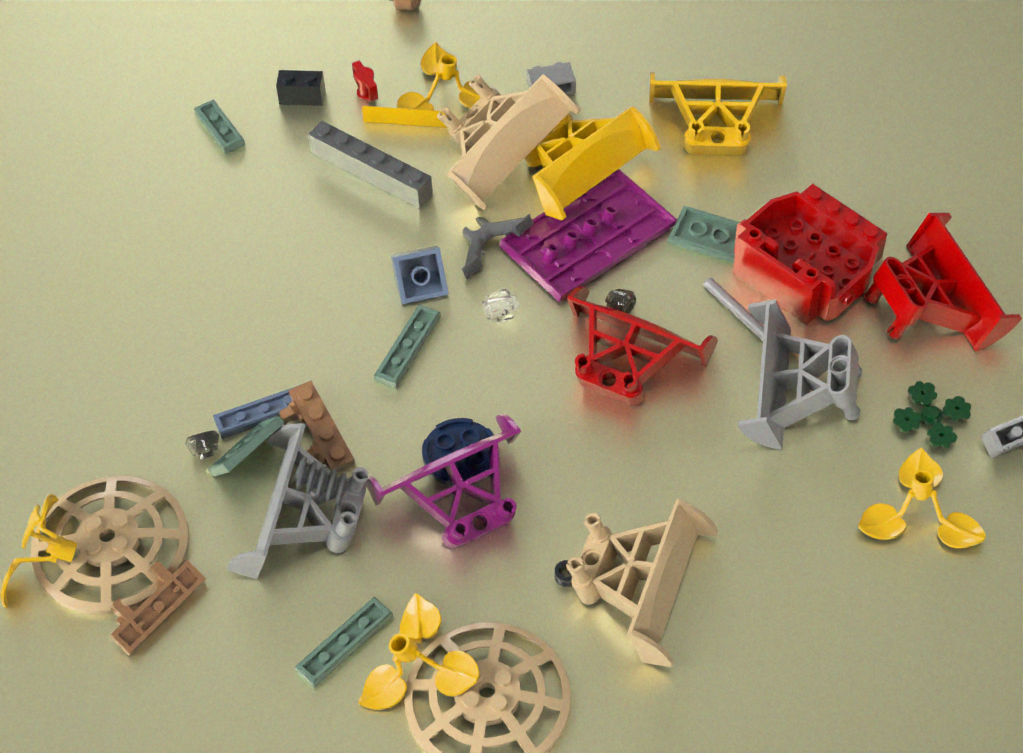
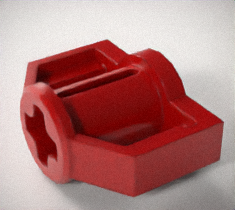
M360 60L353 62V77L358 86L357 96L370 102L377 100L378 90L377 84L373 80L374 71L369 67H364Z

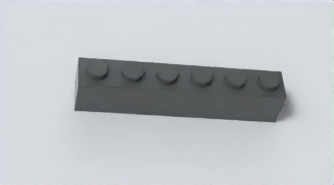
M321 121L308 134L312 154L418 209L433 195L430 175L324 121Z

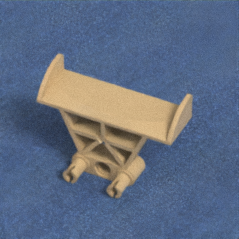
M544 74L527 91L501 95L496 89L490 88L480 75H476L473 77L476 82L474 83L473 80H470L469 85L480 96V99L461 119L458 120L448 107L441 110L445 115H442L441 112L437 115L438 119L449 129V135L462 148L463 157L446 174L475 205L483 210L487 208L483 200L570 111L576 114L581 111Z
M681 499L675 500L668 521L612 534L611 530L603 525L600 515L597 513L588 514L585 517L584 524L589 531V535L581 556L568 560V564H566L567 570L572 576L571 583L575 592L584 604H593L602 598L633 618L627 634L642 663L672 667L673 659L659 644L698 535L717 536V527L704 512ZM660 544L654 561L646 562L651 546ZM618 554L624 564L612 569ZM639 579L647 580L637 605L631 601Z

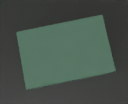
M684 205L668 237V243L734 263L736 229L739 222Z
M280 416L261 421L212 464L208 471L213 477L230 472L285 422Z

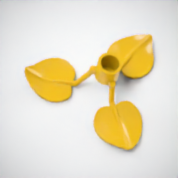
M435 42L426 50L420 63L421 69L426 74L436 75L428 96L424 99L419 93L407 92L399 97L396 108L434 111V106L428 101H430L440 78L448 81L455 77L457 87L461 91L458 96L459 101L468 108H471L480 99V96L470 87V81H467L464 87L461 85L459 71L456 70L457 58L443 50Z
M923 448L911 454L900 467V482L905 487L911 488L901 510L897 513L896 509L891 505L883 503L874 504L864 511L858 523L859 529L870 537L883 540L896 538L906 529V523L900 517L905 514L912 497L918 500H926L932 497L938 519L942 523L938 528V536L944 544L952 548H967L979 544L986 539L982 527L970 516L960 512H952L947 516V519L943 517L937 499V491L933 489L941 483L943 472L941 467L928 456Z
M49 493L47 495L41 514H39L40 505L37 504L35 506L22 540L23 549L27 548L30 536L49 543L46 553L51 554V556L13 559L1 586V602L5 608H8L6 599L7 585L20 563L46 561L56 563L57 559L72 562L78 542L65 539L46 528V516L52 506L59 501L54 494ZM41 531L49 535L51 538L41 535Z
M414 594L401 619L400 633L394 635L389 642V650L395 655L393 661L396 663L397 670L391 665H381L375 668L365 682L358 703L363 707L374 710L387 709L398 704L407 690L406 682L400 678L403 675L401 661L408 663L418 657L440 670L435 677V684L438 690L447 696L460 695L475 685L480 677L479 667L470 655L462 651L447 653L442 665L418 651L417 644L422 643V638L429 639L439 630L441 614L433 604L426 601L419 594Z

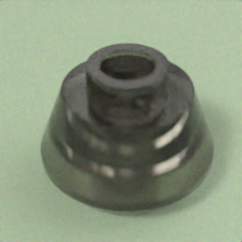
M625 289L612 290L605 299L606 307L630 314L636 304L635 293Z
M215 430L187 437L185 445L193 456H199V460L213 457V451L218 450L219 434Z

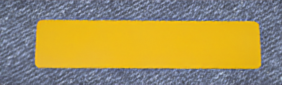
M375 106L362 107L363 122L447 128L437 117L439 112L445 115L442 111Z

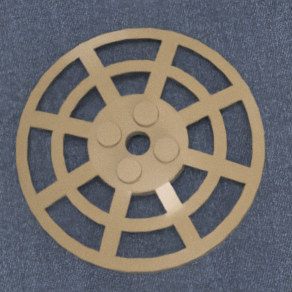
M131 476L98 478L69 490L59 498V501L52 506L46 516L47 524L51 516L59 508L66 511L55 530V534L62 536L64 528L72 516L82 522L75 534L62 536L65 539L78 542L77 549L80 554L70 565L66 561L56 560L63 573L54 584L47 579L40 562H32V565L44 591L62 606L76 612L91 615L115 614L110 609V606L115 602L112 601V586L127 582L141 573L153 582L139 593L121 599V603L124 606H129L131 609L135 605L139 607L158 589L155 585L159 581L156 580V575L153 572H149L148 569L160 551L163 538L179 540L176 554L167 570L171 566L177 570L184 564L190 540L188 523L183 509L177 500L156 483ZM117 483L142 485L156 492L143 498L130 492L116 491ZM106 485L105 492L91 495L77 504L69 501L74 496L88 489ZM115 498L129 499L137 503L128 511L114 508ZM163 498L167 499L176 513L179 529L163 528L160 515L153 504ZM104 499L103 509L92 514H88L81 509L94 501ZM147 510L153 519L155 528H139L134 518ZM106 534L115 535L111 541H102ZM33 537L31 557H39L38 552L47 550L49 543L39 542V539ZM154 538L151 549L145 558H142L136 552L140 539ZM127 560L135 565L134 568L125 573L112 576V567L118 566ZM87 562L93 566L100 567V578L86 576L78 571ZM73 579L84 585L101 587V602L78 600L61 591Z
M484 622L456 628L431 643L422 652L427 657L440 645L448 653L452 651L466 653L474 649L490 648L487 660L476 662L480 671L477 683L464 693L454 696L455 705L444 714H442L438 704L437 691L439 690L435 684V677L440 670L436 669L431 679H416L418 670L424 662L417 658L406 683L407 690L404 696V703L410 731L425 753H444L429 741L442 729L455 740L470 745V753H482V748L498 747L512 743L517 740L525 753H549L560 739L570 713L571 692L568 676L556 653L543 640L531 632L508 624ZM494 630L492 640L474 641L460 647L451 640L456 636L472 631ZM505 631L529 639L544 651L530 657L520 648L503 642ZM501 649L516 655L523 662L512 668L498 662ZM552 660L561 680L562 700L545 695L544 678L538 666ZM531 670L536 681L537 693L520 690L518 677ZM483 688H492L495 691L494 695L489 698L482 697L479 693ZM429 690V703L435 721L422 731L414 713L412 695L413 691ZM520 701L535 704L530 716L520 725L513 716ZM543 707L560 711L552 731L535 748L526 733L538 721ZM462 715L465 719L475 724L473 736L459 731L450 723ZM504 722L511 731L498 737L484 738L486 726Z

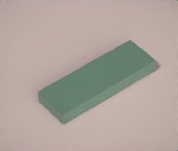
M214 99L194 108L197 117L225 154L245 145L243 137Z

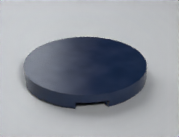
M453 418L436 425V428L423 442L422 457L424 466L494 434L489 428L473 422V419ZM489 447L454 463L463 482L490 469ZM446 468L430 474L439 482L454 486Z

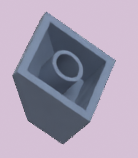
M438 246L390 255L402 304L449 294L441 252Z

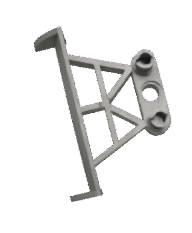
M776 299L749 304L748 310L764 325L757 418L738 421V428L742 433L758 444L781 450L783 448L785 427L833 403L843 410L848 420L859 418L861 410L856 404L857 383L858 378L862 375V368L858 364L859 356L851 339L846 335H839L833 338L830 344L791 336V327ZM789 352L799 354L798 369L788 370ZM828 370L827 384L817 379ZM797 388L796 400L786 404L787 389Z
M288 424L279 427L268 437L267 444L284 449L285 452L255 551L242 553L232 558L227 570L257 579L270 545L326 541L327 548L334 553L346 551L356 530L366 493L365 483L368 480L367 477H369L368 471L363 467H357L353 470L352 476L346 479L347 482L349 480L350 482L340 505H335L330 523L318 507V504L326 502L325 492L318 498L316 497V490L310 494H305L302 491L288 487L294 464L299 466L304 456L307 457L308 466L314 460L317 461V470L323 466L321 462L300 447L306 424ZM282 504L301 509L296 527L275 529ZM306 517L313 526L303 527Z

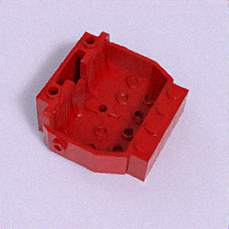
M811 184L801 194L796 191L771 199L750 218L742 220L737 224L733 274L768 299H776L782 309L806 326L817 316L825 321L832 320L838 317L868 289L875 265L883 257L887 232L816 185Z

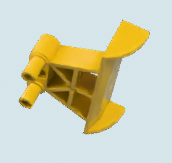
M650 72L649 103H654V98H675L689 128L685 132L684 149L686 152L695 155H744L749 150L751 141L750 124L748 122L759 100L778 101V106H782L787 81L785 75L779 76L778 83L734 79L655 81V72ZM685 99H715V102L686 101ZM720 99H725V100H752V101H751V102H725V101L720 102ZM693 115H702L697 121L693 117ZM718 115L728 127L705 126ZM734 115H741L743 118L741 121H738ZM713 139H720V140H722V142H721V143H714L712 140H713Z
M631 106L615 118L573 120L572 115L568 113L525 157V161L529 167H536L541 164L544 167L532 177L545 214L559 220H564L566 218L564 212L566 206L645 149L657 152L661 149V146L651 125L635 107Z

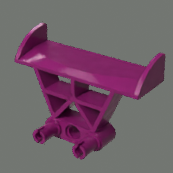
M502 413L495 417L502 431L501 433L446 455L384 487H381L371 474L367 477L368 480L365 484L375 505L381 504L386 494L400 488L446 527L442 533L444 545L450 549L460 548L506 526L514 518L517 508L516 502L511 498L501 500L498 443L506 440L508 444L513 443L521 433L520 428L511 417ZM489 447L490 469L463 482L454 463ZM446 468L454 486L427 498L410 483ZM490 478L491 494L473 485ZM461 493L488 504V506L454 521ZM453 495L448 515L434 504ZM473 519H481L485 525L484 530L475 529L472 524Z

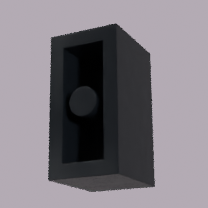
M279 70L276 83L279 105L323 106L325 96L323 71Z

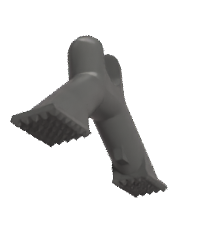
M530 214L524 218L490 223L483 217H477L475 219L481 227L480 229L472 231L464 227L463 236L470 241L465 266L462 268L465 278L468 279L483 266L480 260L485 255L483 247L492 237L501 235L507 237L509 234H515L519 237L534 225Z

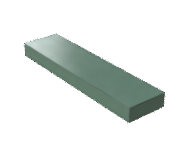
M420 304L417 306L374 374L376 381L394 388L398 387L441 318L439 311Z
M373 597L295 666L296 672L315 688L393 618V612L376 597Z

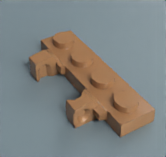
M312 381L288 390L292 402L289 403L288 407L279 411L280 418L285 422L284 425L290 421L297 420L306 424L314 440L312 442L313 445H311L307 452L319 460V462H326L331 471L335 468L338 472L354 465L355 459Z
M188 560L177 570L172 566L167 570L159 561L155 562L148 571L156 575V580L159 582L155 586L158 589L139 607L135 605L131 609L129 606H124L121 603L120 597L110 606V609L119 617L115 621L119 627L109 637L127 655L147 638L206 579Z

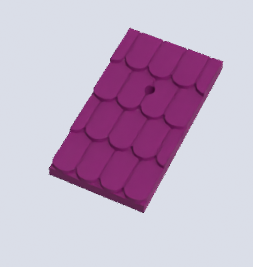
M618 169L564 208L566 214L564 220L547 216L543 212L532 219L534 225L519 237L515 234H509L501 239L499 247L507 252L516 263L522 266L558 302H561L576 287L588 286L589 282L611 270L614 265L645 248L646 244L668 232L675 225L677 219Z

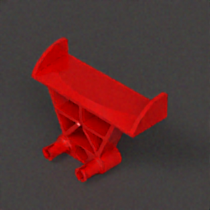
M928 213L906 245L912 257L903 263L894 257H887L874 274V282L864 296L867 297V301L873 304L878 303L882 295L885 297L897 317L887 329V333H890L889 336L893 339H900L908 326L914 325L919 319L964 333L974 350L980 351L1002 339L1013 330L1022 318L1019 314L1006 315L946 228L945 225L952 218L950 213Z
M585 286L576 287L568 295L567 300L574 316L578 317L580 312L589 315V356L585 357V354H579L575 358V374L579 383L585 388L631 406L639 405L644 401L645 391L643 384L680 351L700 358L702 366L707 367L718 343L716 336L709 335L699 346L647 320L610 307L588 302L586 299L590 291ZM597 319L628 330L625 340L622 341L597 331ZM638 335L667 345V347L659 354L638 347L634 343ZM597 343L610 347L597 353ZM627 354L633 374L631 375V372L623 373L605 364ZM633 357L646 361L648 364L637 372ZM608 379L616 380L612 386L604 385Z

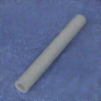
M708 278L703 286L763 341L764 326L713 278Z

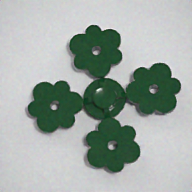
M917 381L915 385L908 388V394L912 396L914 403L920 402L926 407L921 410V414L914 412L910 407L905 408V410L901 408L894 411L895 418L893 419V424L899 426L902 432H910L911 429L917 430L920 426L919 423L922 421L925 425L932 427V429L927 431V435L930 437V444L935 447L941 445L943 448H948L950 443L952 444L957 441V435L952 432L953 428L951 426H944L941 423L944 415L951 416L953 421L967 420L971 416V404L965 402L963 397L956 396L953 400L946 399L943 410L936 406H930L932 400L937 398L935 386L929 382Z

